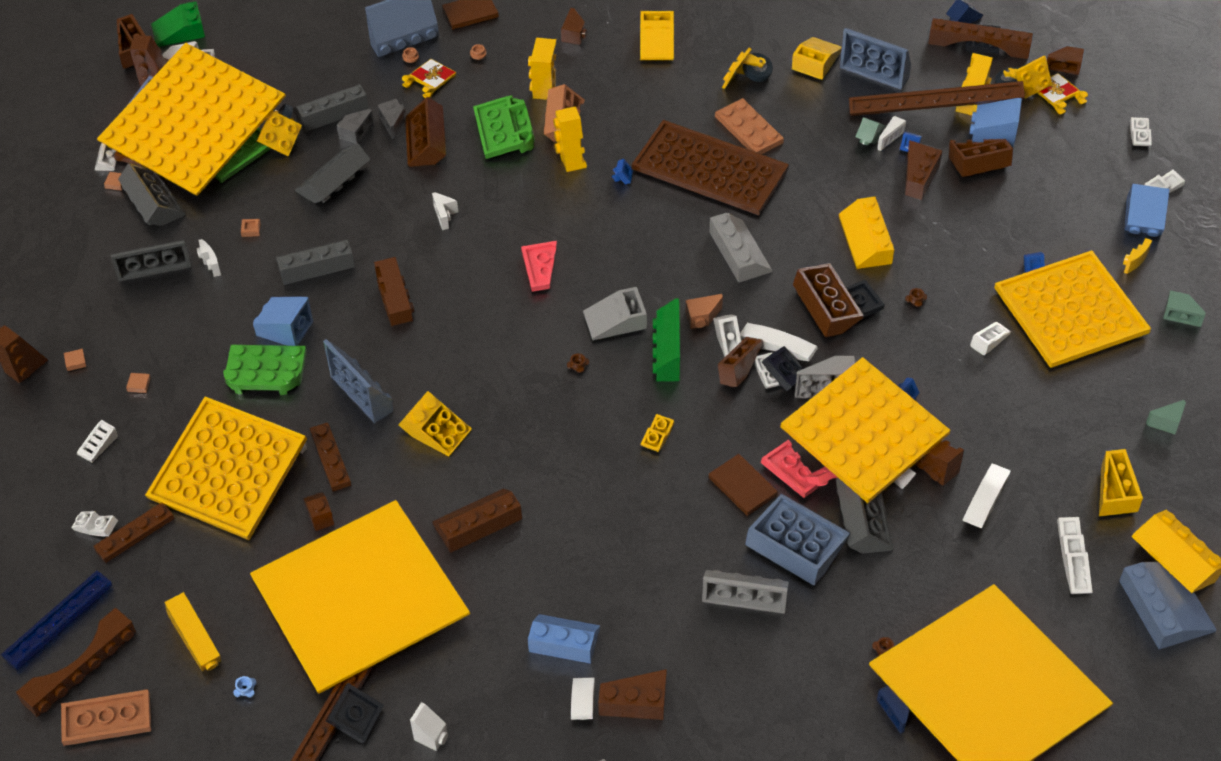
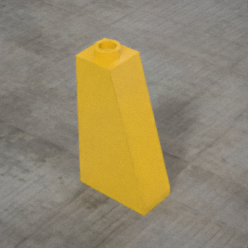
M183 592L166 601L167 615L201 671L203 672L206 669L210 671L216 668L219 662H221L220 654L185 593Z

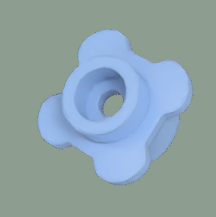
M247 676L237 678L235 681L236 689L233 691L234 696H247L248 698L254 696L256 680Z

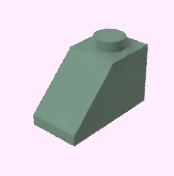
M863 117L855 137L859 138V142L869 146L870 143L876 144L886 125Z
M1170 290L1163 319L1201 327L1206 312L1189 294Z

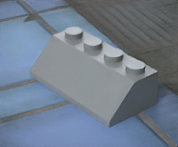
M729 213L710 217L709 232L738 283L772 272L770 265L742 219Z
M706 570L703 577L702 602L785 614L789 582L781 579H767L761 576H746L740 573L732 574L719 570Z

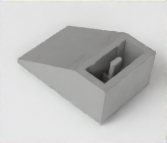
M637 287L619 290L583 311L592 340L647 329V314Z
M833 356L797 371L795 398L814 397L855 364L854 356Z

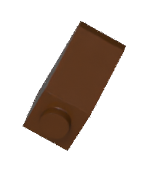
M570 8L561 28L562 42L581 45L583 39H586L587 36L585 21L574 8Z
M1066 46L1048 54V69L1079 75L1084 49Z
M323 492L303 498L315 531L334 525L332 512Z

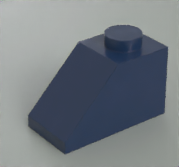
M956 0L946 13L950 17L949 21L969 24L983 17L981 12L963 0Z
M886 686L878 691L877 701L901 734L905 731L909 708L889 686Z

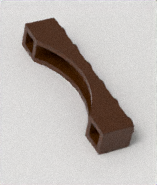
M933 18L928 44L945 47L962 41H978L996 46L1011 57L1028 59L1033 33Z
M114 608L99 621L93 641L78 659L57 672L32 678L16 691L21 703L36 717L48 711L52 704L59 698L64 697L73 686L80 683L88 673L98 668L102 661L108 656L113 655L123 643L133 637L136 630L132 621L117 608Z

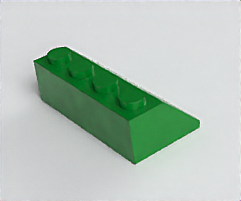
M675 298L658 309L656 318H653V329H656V333H653V344H657V347H653V359H657V362H653V374H657V381H680L679 298Z

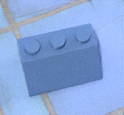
M539 614L533 620L528 636L529 652L591 664L600 625Z

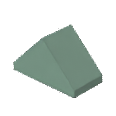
M1185 400L1150 411L1146 424L1150 427L1176 434L1186 404Z

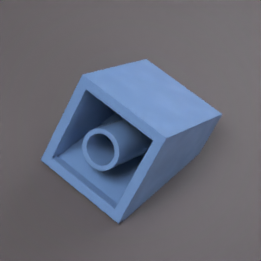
M1022 98L977 105L976 112L972 113L971 122H974V124H971L969 133L973 134L972 142H983V139H1006L1014 147Z
M1132 184L1126 201L1125 230L1132 234L1147 233V235L1153 237L1162 235L1165 228L1169 189Z
M271 297L268 303L263 306L260 315L254 319L253 327L256 336L286 346H298L313 323L308 297Z

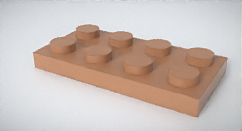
M743 98L715 112V117L750 151L763 154L784 143V138Z
M148 689L61 703L63 746L151 731L150 693Z

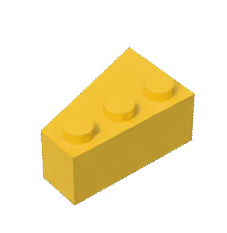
M536 38L532 56L528 58V66H531L529 79H532L530 91H532L533 99L547 100L548 89L556 87V69H554L556 39Z
M972 53L970 67L967 69L968 74L965 81H963L962 87L991 84L992 78L989 75L993 58ZM981 104L956 106V112L972 115L973 112H976L977 105Z
M576 106L555 111L556 118L553 119L556 129L554 137L557 142L555 144V151L557 154H560L566 171L570 172L587 168L582 155L585 153V149L581 147V139L583 138L581 118Z
M1126 449L1106 451L1101 467L1099 516L1138 512L1143 496Z

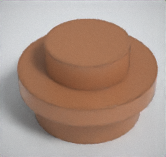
M480 44L474 45L470 50V56L473 59L480 60L487 55L486 49Z
M410 47L404 50L402 57L405 62L413 63L419 59V53L415 48Z

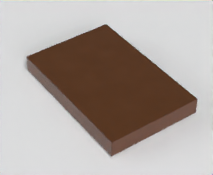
M458 0L442 5V10L452 30L499 17V13L492 0Z
M737 454L710 472L708 476L747 516L778 495V491L740 454Z

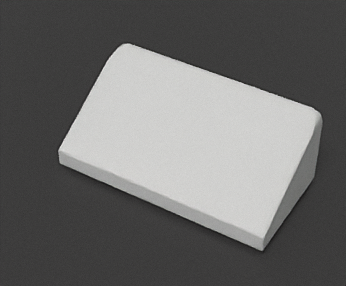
M101 143L94 170L114 171L117 162L114 158L116 151Z

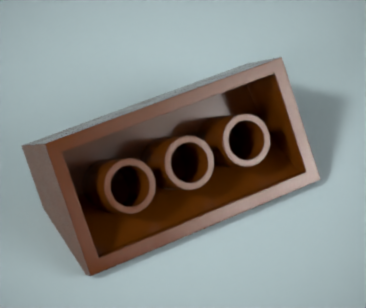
M426 97L405 116L407 162L410 167L435 165L446 156L443 106Z
M830 263L797 270L793 286L825 337L840 335L863 318L864 315Z
M503 488L432 521V524L449 552L452 553L522 520L521 505L512 491Z

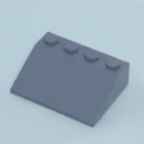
M385 0L365 7L370 44L378 57L439 36L438 23L431 0Z
M844 28L840 68L902 89L910 77L911 62L908 50Z
M324 340L331 378L374 423L392 413L393 399L390 394H385L382 391L380 384L371 379L367 370H362L355 358L352 359L346 352L329 340Z
M780 494L750 526L745 545L810 584L815 585L825 574L850 536V533L785 495Z
M1141 562L1123 569L1119 582L1158 649L1216 632L1217 629L1195 593L1187 590L1159 562Z

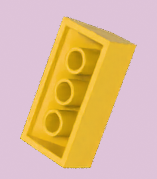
M876 197L857 199L839 213V219L856 268L861 269L892 264L894 247Z
M1167 509L1154 514L1131 536L1191 593L1215 583L1221 575V558L1214 554L1203 541L1199 540L1188 527L1184 526Z

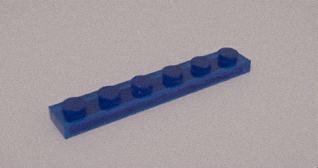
M96 570L1 654L3 659L18 670L112 586L111 581Z

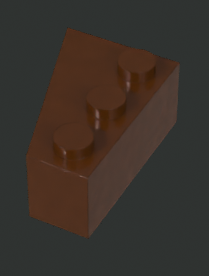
M133 14L117 19L119 57L123 69L134 65L130 52L134 35L146 36Z
M134 35L130 52L141 87L149 75L154 77L168 60L164 59L161 54L162 51L151 36Z
M983 139V142L966 140V143H955V140H950L949 159L962 177L1012 166L1013 148L1006 139Z
M909 140L905 195L919 200L923 199L940 166L942 150Z
M396 257L374 262L378 288L391 326L413 321L412 313H415L412 302L408 301L410 299L409 291L404 287L406 286L403 275L400 274Z
M4 325L0 328V363L6 374L18 383H21L47 362L48 359Z
M947 440L941 441L916 462L920 469L926 471L934 481H938L943 486L960 472L964 449L960 447L955 449L949 446L951 444Z
M667 669L601 683L598 701L599 715L664 720Z

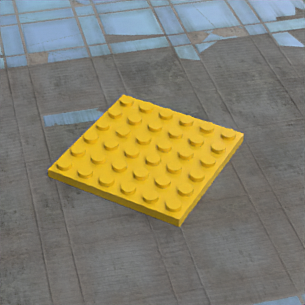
M1092 250L997 282L994 286L1050 368L1149 334L1151 330L1150 326Z
M863 357L781 422L780 426L867 503L872 501L950 434L948 427Z
M205 396L145 496L150 500L163 503L174 510L250 540L307 438L305 435Z

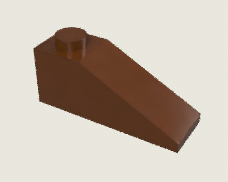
M745 337L718 363L720 384L737 387L746 379L763 344L762 339Z

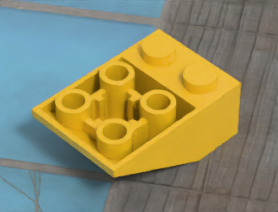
M641 11L640 60H674V11Z
M811 37L799 44L793 53L792 69L823 80L841 53L842 47Z
M429 391L425 393L399 423V426L410 436L447 456L451 455L472 429Z

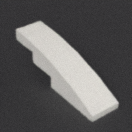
M747 323L740 333L741 341L745 337L762 339L763 344L760 349L777 351L785 346L796 360L810 361L818 349L816 345L799 337L762 325Z
M991 464L966 511L963 521L980 528L983 527L1002 492L1004 484L1009 478L1010 470Z
M1079 517L1058 518L1057 523L1062 557L1070 593L1092 594L1088 552H1085L1083 534L1081 535Z

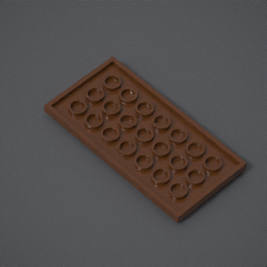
M663 120L632 163V169L760 215L788 171L789 164Z

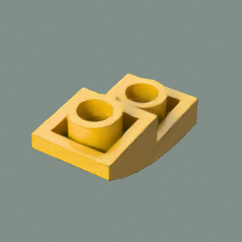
M1145 238L1143 245L1139 244L1137 249H1132L1130 255L1126 254L1123 265H1126L1124 273L1128 274L1142 264L1149 253L1152 240Z
M656 414L651 427L647 429L641 446L659 452L670 435L675 421Z

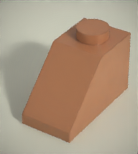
M722 294L686 300L685 313L690 329L710 325L714 320L713 318L722 310Z

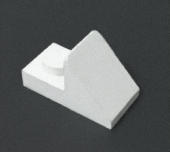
M436 192L432 193L433 205L442 230L449 229L448 221H451L450 215L458 213L457 201Z

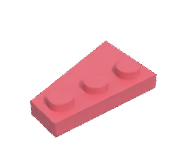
M557 241L521 247L532 292L550 289Z
M788 439L762 457L761 463L805 498L814 492L818 486L817 484H808L806 476L811 474V471L807 466L803 465L800 455L792 449V443Z

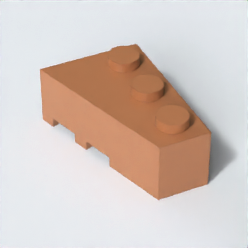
M565 84L548 89L544 135L553 142H556L554 137L556 129L553 123V119L556 118L555 111L576 106L580 114V105L584 104L585 99Z

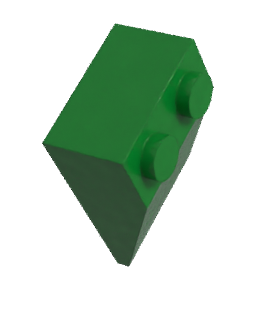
M196 1L181 4L151 23L154 40L158 47L205 37Z

